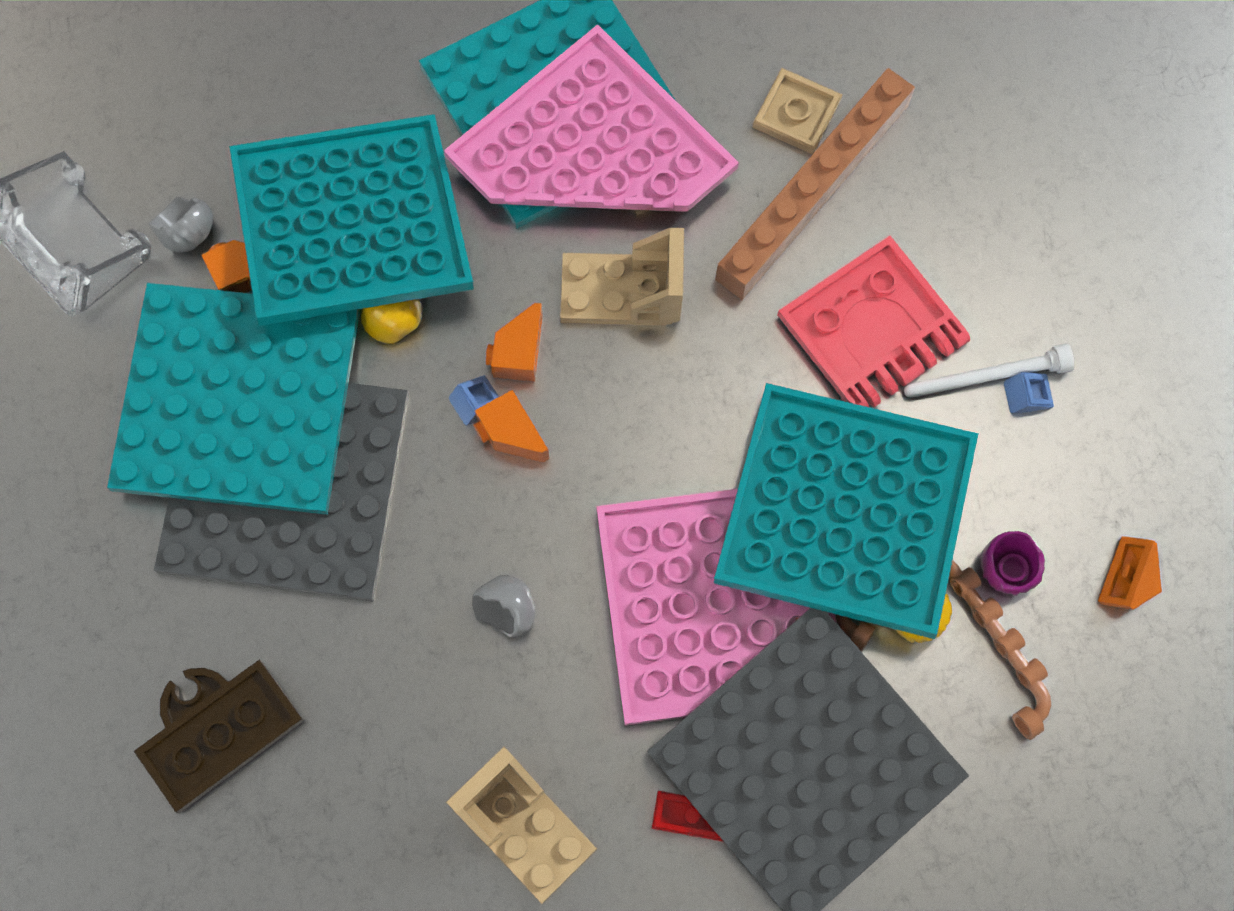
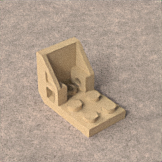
M668 228L633 243L632 254L563 253L560 322L659 326L679 322L683 301L684 228Z
M505 747L495 754L446 802L541 904L597 850L590 840L544 793V790Z

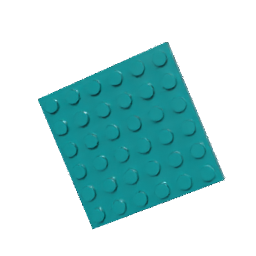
M539 0L419 60L420 68L461 136L596 25H599L675 100L613 0ZM502 204L516 229L558 208V206Z
M435 114L229 146L255 312L259 326L474 290L473 278Z
M147 283L107 488L112 492L328 515L360 309L259 326L253 294Z
M766 383L715 573L714 584L935 639L938 633L979 433Z

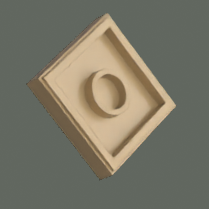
M781 68L753 122L752 128L813 155L841 102L843 94Z

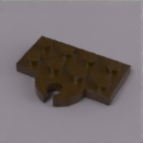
M260 659L230 681H227L220 673L207 668L184 670L185 678L194 681L197 685L195 697L188 701L180 699L179 687L170 680L165 686L160 698V717L165 728L134 750V753L176 813L184 811L304 721Z

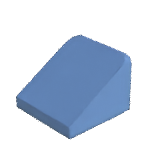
M1021 372L1004 381L1011 413H1024L1054 407L1047 374Z
M483 375L458 384L450 394L449 401L463 423L469 425L477 421L476 409L499 396L487 377Z

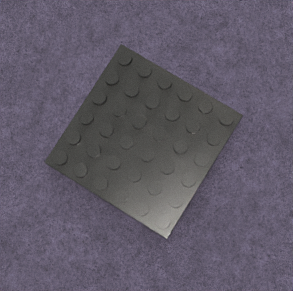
M356 383L348 384L328 515L169 498L154 571L166 575L373 602L409 398L408 390Z
M809 608L647 750L650 756L782 911H821L969 777L968 773L831 616L825 611Z

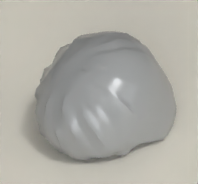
M176 197L160 214L150 221L149 225L166 248L174 252H188L194 250L207 238L213 225V214L210 207L203 200L197 198L188 200Z
M499 575L478 588L472 596V606L476 619L490 624L497 632H502L508 637L517 638L527 633L533 625L535 618L534 601L527 585L518 578L509 575Z

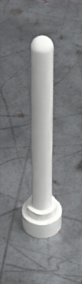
M1068 344L1053 346L1051 351H1046L1044 356L908 384L904 388V394L908 398H914L1008 378L1021 372L1032 373L1046 369L1050 372L1055 371L1057 374L1071 372L1074 370V357Z

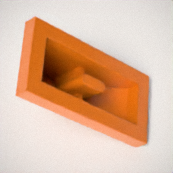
M1121 536L1098 602L1103 605L1134 610L1162 592L1158 547L1154 540Z

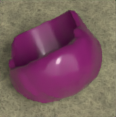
M1021 531L1001 533L994 537L982 552L981 567L983 578L987 579L988 584L995 588L996 591H1001L1004 594L1017 596L1019 593H1027L1042 582V575L1045 570L1043 551L1027 533Z

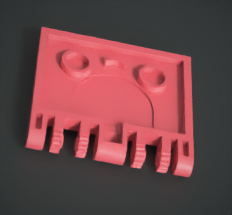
M888 236L781 308L777 315L837 391L842 401L869 407V405L876 407L881 403L879 394L867 380L875 374L882 388L889 395H893L899 391L895 380L904 387L925 372L922 364L929 369L937 364L935 355L923 341L927 337H931L933 344L946 357L954 352V348L959 349L970 341V335L891 236Z

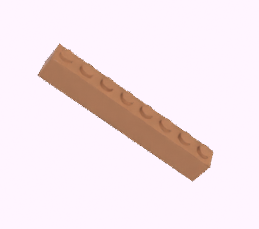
M887 68L718 263L715 280L739 299L743 300L906 110L915 87L890 68Z

